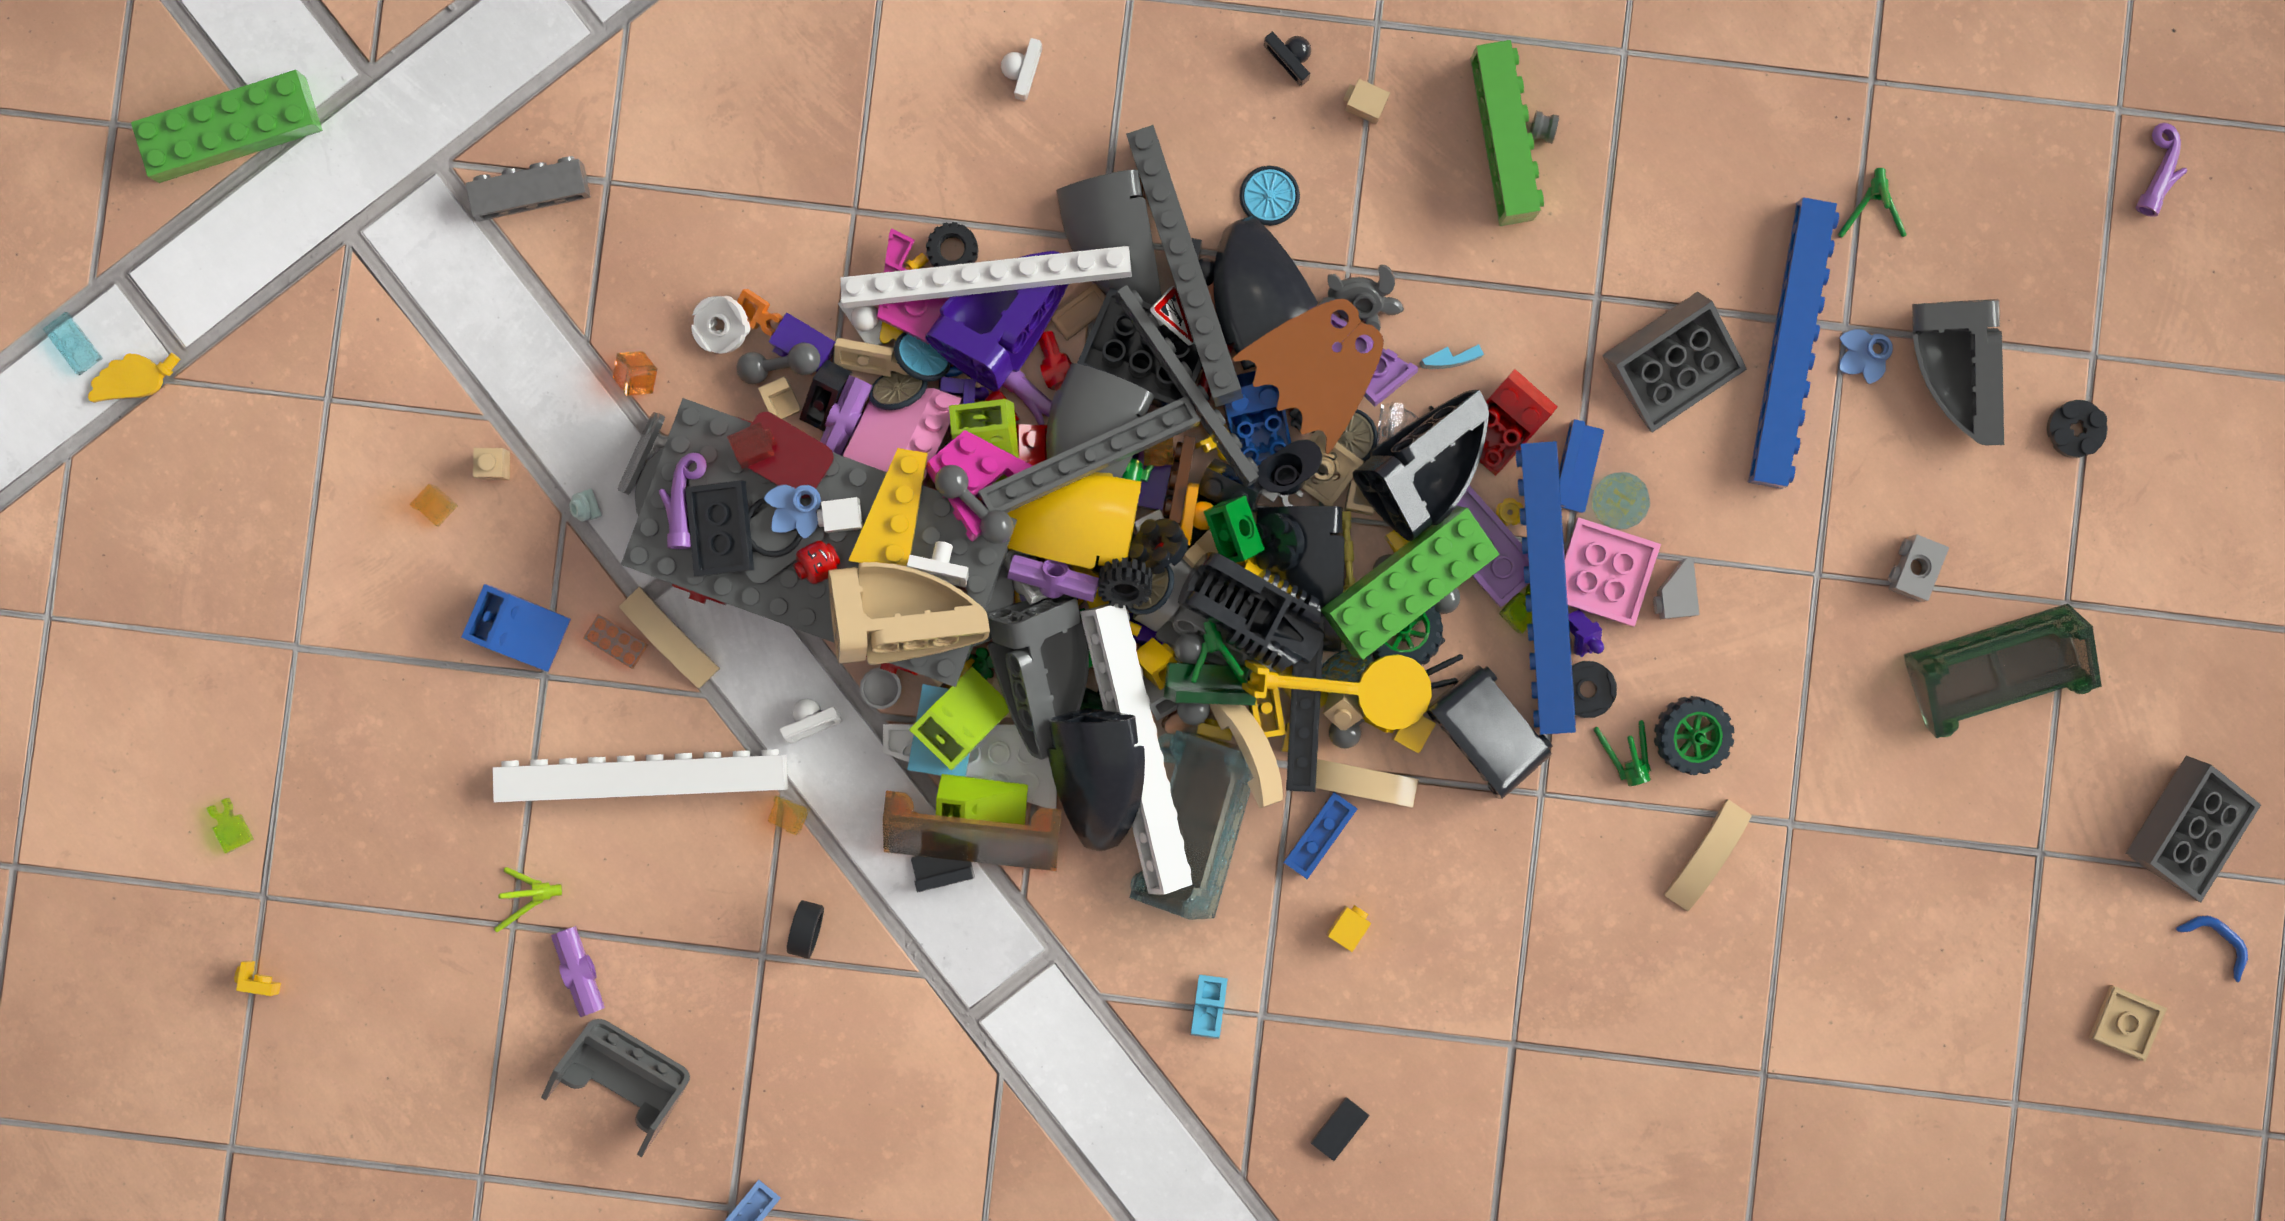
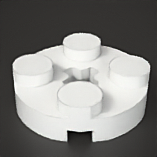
M730 296L708 297L702 300L694 309V324L691 325L692 334L698 345L706 351L718 354L732 352L742 345L745 337L750 332V324L747 321L744 309ZM717 317L720 320L723 319L725 323L724 330L715 329Z

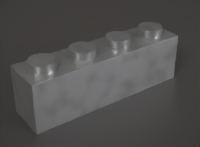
M569 156L558 159L556 164L547 165L541 162L530 165L528 170L519 171L513 168L502 171L500 176L491 177L488 174L476 176L472 182L466 183L472 216L478 221L591 198L584 164L579 159Z

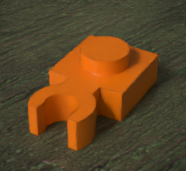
M749 289L742 290L737 302L744 309L750 328L757 329L761 326L765 334L772 336L775 329L771 327V320L780 323L783 319L782 315L779 313H769L767 311L770 306L769 302Z

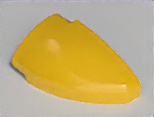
M1095 472L1007 513L1011 518L1017 519L1007 548L1089 569L1095 567L1097 555L1100 556L1098 566H1104L1107 561L1112 563V559L1116 558L1119 562L1122 561V558H1127L1128 561L1141 481L1113 477L1111 473Z

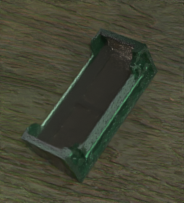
M2068 603L1904 654L1905 665L1924 724L1935 738L1953 735L1959 729L1958 721L2056 690L2067 687L2076 694H2086L2093 689L2102 687L2093 626Z

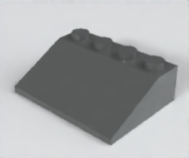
M1699 292L1694 293L1602 355L1613 377L1652 433L1747 370L1713 301Z
M2185 756L2125 854L2196 901L2202 902L2261 804L2211 764Z

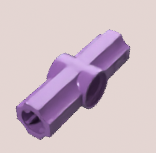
M849 375L838 402L832 406L825 423L826 429L820 440L833 453L841 456L860 422L862 409L873 385Z
M1018 555L1013 556L1008 572V579L1039 587L1040 592L1049 598H1058L1065 594L1094 602L1099 584V578L1069 570L1066 563L1047 560L1043 563Z
M576 926L551 935L561 963L559 970L562 980L567 989L571 991L579 1016L583 1017L604 1009V1002L595 981L597 976L594 964L590 956L585 953Z

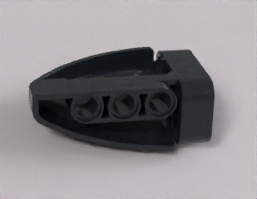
M1253 216L1243 218L1225 228L1218 245L1214 264V300L1225 342L1227 345L1235 342L1233 348L1236 354H1238L1281 324L1315 307L1318 302L1294 261L1272 233L1257 218ZM1250 360L1240 361L1244 370L1256 366Z
M1470 390L1463 392L1424 414L1371 450V457L1353 471L1354 481L1364 497L1380 517L1404 539L1413 541L1431 525L1440 524L1452 512L1469 487L1478 467L1487 433L1489 409L1481 391Z
M1084 708L1050 718L1052 746L1055 748L1047 749V754L1059 799L1074 832L1083 846L1088 849L1105 851L1117 847L1133 825L1143 794L1145 748L1142 745L1134 746L1139 742L1136 716L1096 708Z

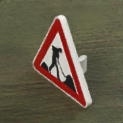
M1172 286L1150 308V311L1158 321L1159 326L1166 325L1190 346L1194 344V340L1176 287Z

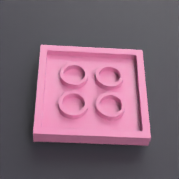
M1578 517L1565 553L1568 606L1634 627L1661 544Z

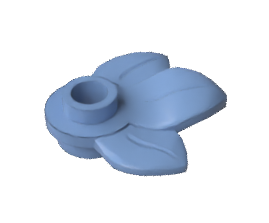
M1863 329L1851 330L1840 336V341L1848 351L1841 358L1839 370L1846 374L1863 372V376L1868 384L1879 380L1886 371V360L1893 351L1891 340L1883 334L1870 335ZM1874 344L1881 346L1882 351L1880 354L1873 351Z
M780 485L771 489L765 495L764 500L777 508L772 518L773 532L783 533L796 528L800 536L805 539L816 530L818 525L816 511L820 506L821 497L814 487L802 485L795 489L788 485ZM804 494L810 495L812 499L808 506H804L800 502V498Z

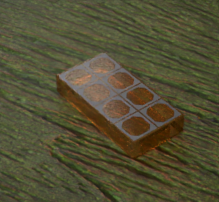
M600 614L596 616L583 639L631 669H634L648 646L647 643Z

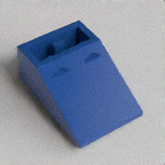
M1256 371L1237 375L1243 398L1223 406L1230 434L1234 433L1242 444L1240 449L1245 457H1251L1258 466L1264 459L1289 445L1291 437L1286 411L1277 410L1279 400L1278 388L1274 385L1254 387L1253 380Z
M484 584L461 638L549 672L571 619L502 589Z

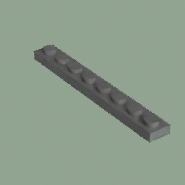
M1127 285L1119 289L1116 293V301L1181 395L1189 398L1201 420V424L1245 488L1255 483L1259 477L1257 474L1259 469L1251 457H1245L1240 449L1242 444L1234 433L1230 434L1225 428L1224 424H1226L1223 415L1218 409H1212L1207 402L1209 396L1201 385L1196 386L1191 378L1193 373L1186 362L1179 361L1174 354L1176 348L1168 337L1164 339L1158 331L1160 328L1158 321L1152 314L1147 315L1142 307L1144 303L1136 290L1131 291Z
M1185 396L978 491V497L989 511L1001 510L1008 513L1200 424L1201 420L1189 398Z

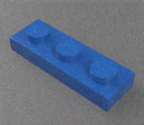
M1333 792L1283 863L1308 879L1357 811V808Z

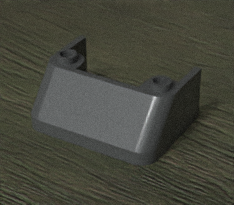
M594 1019L588 1023L554 1068L541 1098L546 1101L560 1082L570 1088L580 1089L585 1087L590 1079H593L640 1107L636 1114L635 1122L642 1131L647 1133L637 1153L642 1158L680 1099L690 1080V1074L681 1064L603 1019Z

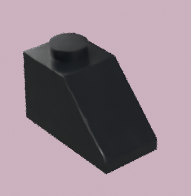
M826 360L812 379L799 419L825 431V423L832 406L838 402L849 375H852V372Z

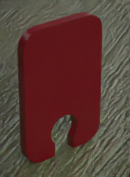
M759 413L750 427L758 432L763 431L770 436V445L766 449L758 451L742 438L735 450L737 461L777 486L788 485L796 489L802 485H809L817 489L833 463L834 454L832 450L773 413ZM804 494L800 499H807L810 495Z

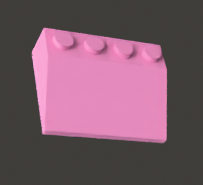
M927 388L919 400L898 410L879 409L869 401L843 456L885 472L888 471L897 448L928 453V462L944 448L951 433L949 406L959 405L962 398L935 388ZM926 469L924 474L923 486L927 485V482L930 478V475Z

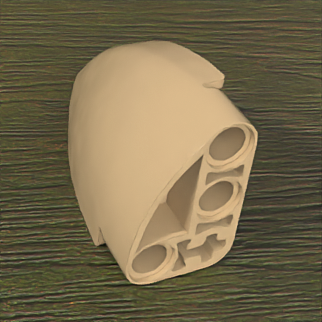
M878 562L859 563L858 568L828 570L831 617L838 664L865 661L866 655L867 662L870 665L902 661L961 648L984 641L989 637L988 617L984 608L954 585L934 575L915 568Z

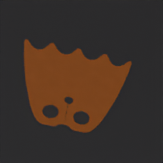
M1335 299L1316 306L1281 324L1236 354L1232 361L1250 360L1255 363L1256 374L1253 386H1276L1279 390L1277 410L1299 409L1302 413L1301 434H1307L1316 430L1323 431L1326 435L1325 452L1329 454L1345 431L1365 395V391L1379 363L1384 339L1382 334L1373 325L1361 322L1359 312L1351 302L1346 299ZM1336 310H1344L1349 318L1347 325L1340 329L1335 328L1331 324V315ZM1361 335H1368L1373 340V347L1368 353H1360L1355 347V342ZM1335 342L1341 343V351L1334 352L1332 345Z

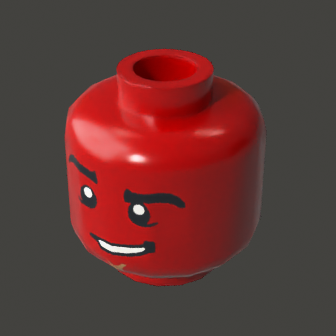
M818 540L797 551V563L793 564V567L800 580L806 578L811 584H818L828 579V570L837 569L840 560L830 543L825 544L823 541Z

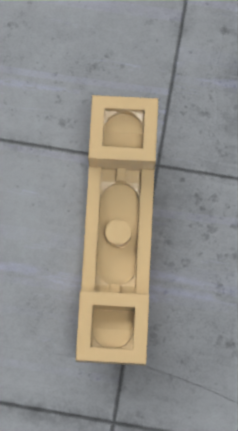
M640 586L619 606L647 639L699 689L720 669L660 609V606Z
M1209 704L1221 730L1230 728L1254 777L1247 783L1259 808L1282 801L1283 789L1276 758L1268 739L1253 715L1244 705Z
M1317 759L1316 788L1413 807L1418 779Z
M1727 799L1711 822L1712 826L1683 870L1677 873L1664 896L1686 911H1689L1731 854L1752 815Z

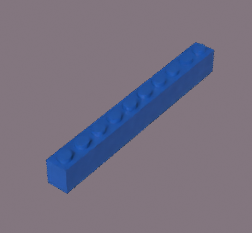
M1804 197L1796 202L1748 483L1783 489L1788 487L1789 483H1792L1794 480L1796 468L1792 466L1793 456L1798 454L1800 448V438L1797 437L1798 427L1803 425L1805 419V410L1802 409L1803 398L1808 397L1810 390V381L1806 380L1808 370H1812L1815 361V353H1811L1813 342L1818 340L1820 325H1817L1816 322L1818 313H1822L1825 303V297H1822L1821 294L1823 285H1827L1830 269L1826 268L1828 257L1831 258L1835 242L1831 240L1832 230L1837 228L1839 222V212H1836L1837 203Z
M1557 441L1521 444V450H1516L1517 467H1522L1523 479H1518L1519 497L1524 496L1525 508H1520L1521 525H1526L1527 537H1522L1523 554H1528L1529 566H1524V582L1530 583L1531 595H1526V611L1532 612L1533 624H1527L1528 641H1534L1535 650L1534 653H1529L1530 670H1536L1537 680L1531 682L1532 699H1538V710H1533L1534 728H1540V735L1575 733L1576 720Z

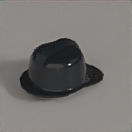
M1307 439L1290 443L1261 462L1257 472L1259 475L1258 483L1263 489L1280 495L1295 494L1301 490L1305 481L1318 471L1322 463L1320 447L1315 442Z

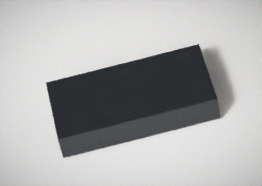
M1345 1097L1312 1139L1311 1144L1335 1161L1370 1115L1348 1097Z

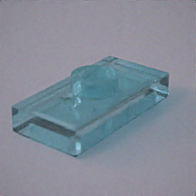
M64 312L43 328L44 332L77 375H82L103 359L68 312Z

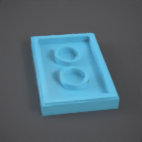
M922 684L916 722L949 690L948 688ZM913 735L907 770L939 776L941 774L966 777L970 753L951 771Z

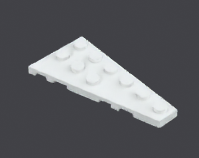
M883 724V754L909 762L914 735L909 729L914 724ZM996 725L970 752L966 777L1028 785L1027 802L1057 812V789L1052 776L1049 758L1040 760L1033 757L1028 752L1015 725Z

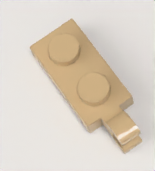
M837 338L834 353L835 364L845 369L891 377L892 371L908 375L897 363L894 356V348Z

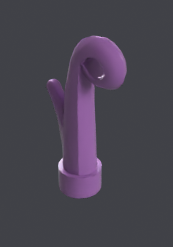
M2160 123L2153 130V141L2159 147L2167 149L2145 194L2140 196L2136 206L2138 212L2150 217L2158 216L2165 195L2175 182L2187 172V168H2181L2174 172L2180 154L2181 139L2177 129L2168 123ZM2163 132L2168 136L2169 141L2162 138Z
M1020 370L1018 372L1012 371L1002 386L1011 393L1014 392L1025 403L1034 415L1038 425H1044L1042 413L1049 417L1052 401L1025 377L1023 372Z
M699 453L685 455L676 465L671 486V498L664 489L659 490L669 522V533L667 534V548L669 549L691 548L685 487L686 478L699 479L706 472V460ZM696 462L697 468L691 472L688 467Z

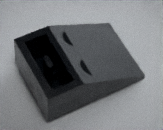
M1215 458L1206 468L1200 481L1196 503L1206 501L1215 506L1223 501L1246 495L1250 510L1253 513L1262 494L1263 487L1258 483L1257 479L1255 483L1245 488L1232 467ZM1193 526L1191 542L1188 547L1191 548L1209 529L1200 530Z

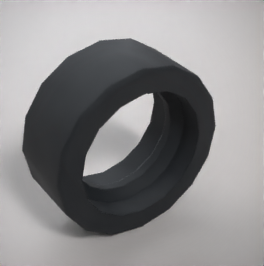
M804 900L800 901L788 937V954L810 959L823 920V905Z

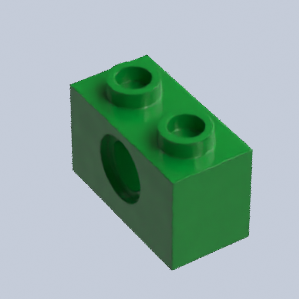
M1246 495L1223 501L1203 511L1218 554L1237 563L1245 561L1265 550Z

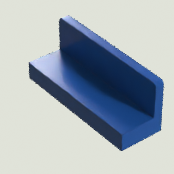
M1576 419L1572 420L1569 424L1559 467L1561 508L1583 513L1586 510L1604 430L1587 426L1584 421Z

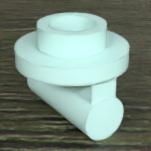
M592 489L576 493L572 496L569 504L570 511L579 521L593 520L602 516Z

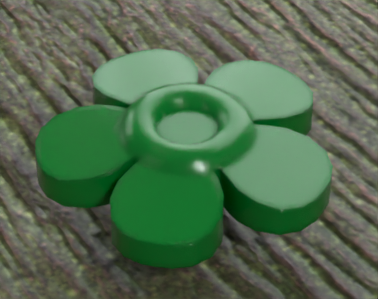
M978 648L976 655L970 654L969 659L972 658L975 661L972 664L973 668L987 680V678L993 677L994 673L991 668H994L991 656L988 657V650L986 648Z

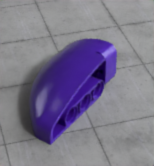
M1047 251L1022 257L1058 254L1059 252ZM1069 284L950 297L940 308L941 316H939L925 335V339L958 370L984 387L997 392L1012 371L1018 372L1050 322Z

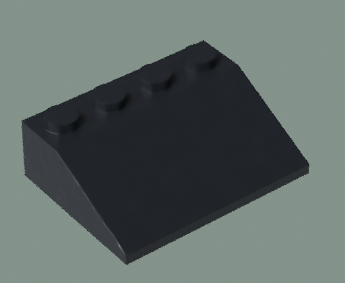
M1109 288L1077 364L1107 372L1148 390L1154 395L1151 405L1158 408L1183 398L1116 301L1117 290ZM1143 301L1142 307L1147 315L1152 314L1150 308L1153 305ZM1163 324L1158 331L1164 339L1168 337L1176 348L1174 354L1180 362L1184 361L1193 373L1191 378L1196 384L1202 370V364L1195 343L1189 346Z

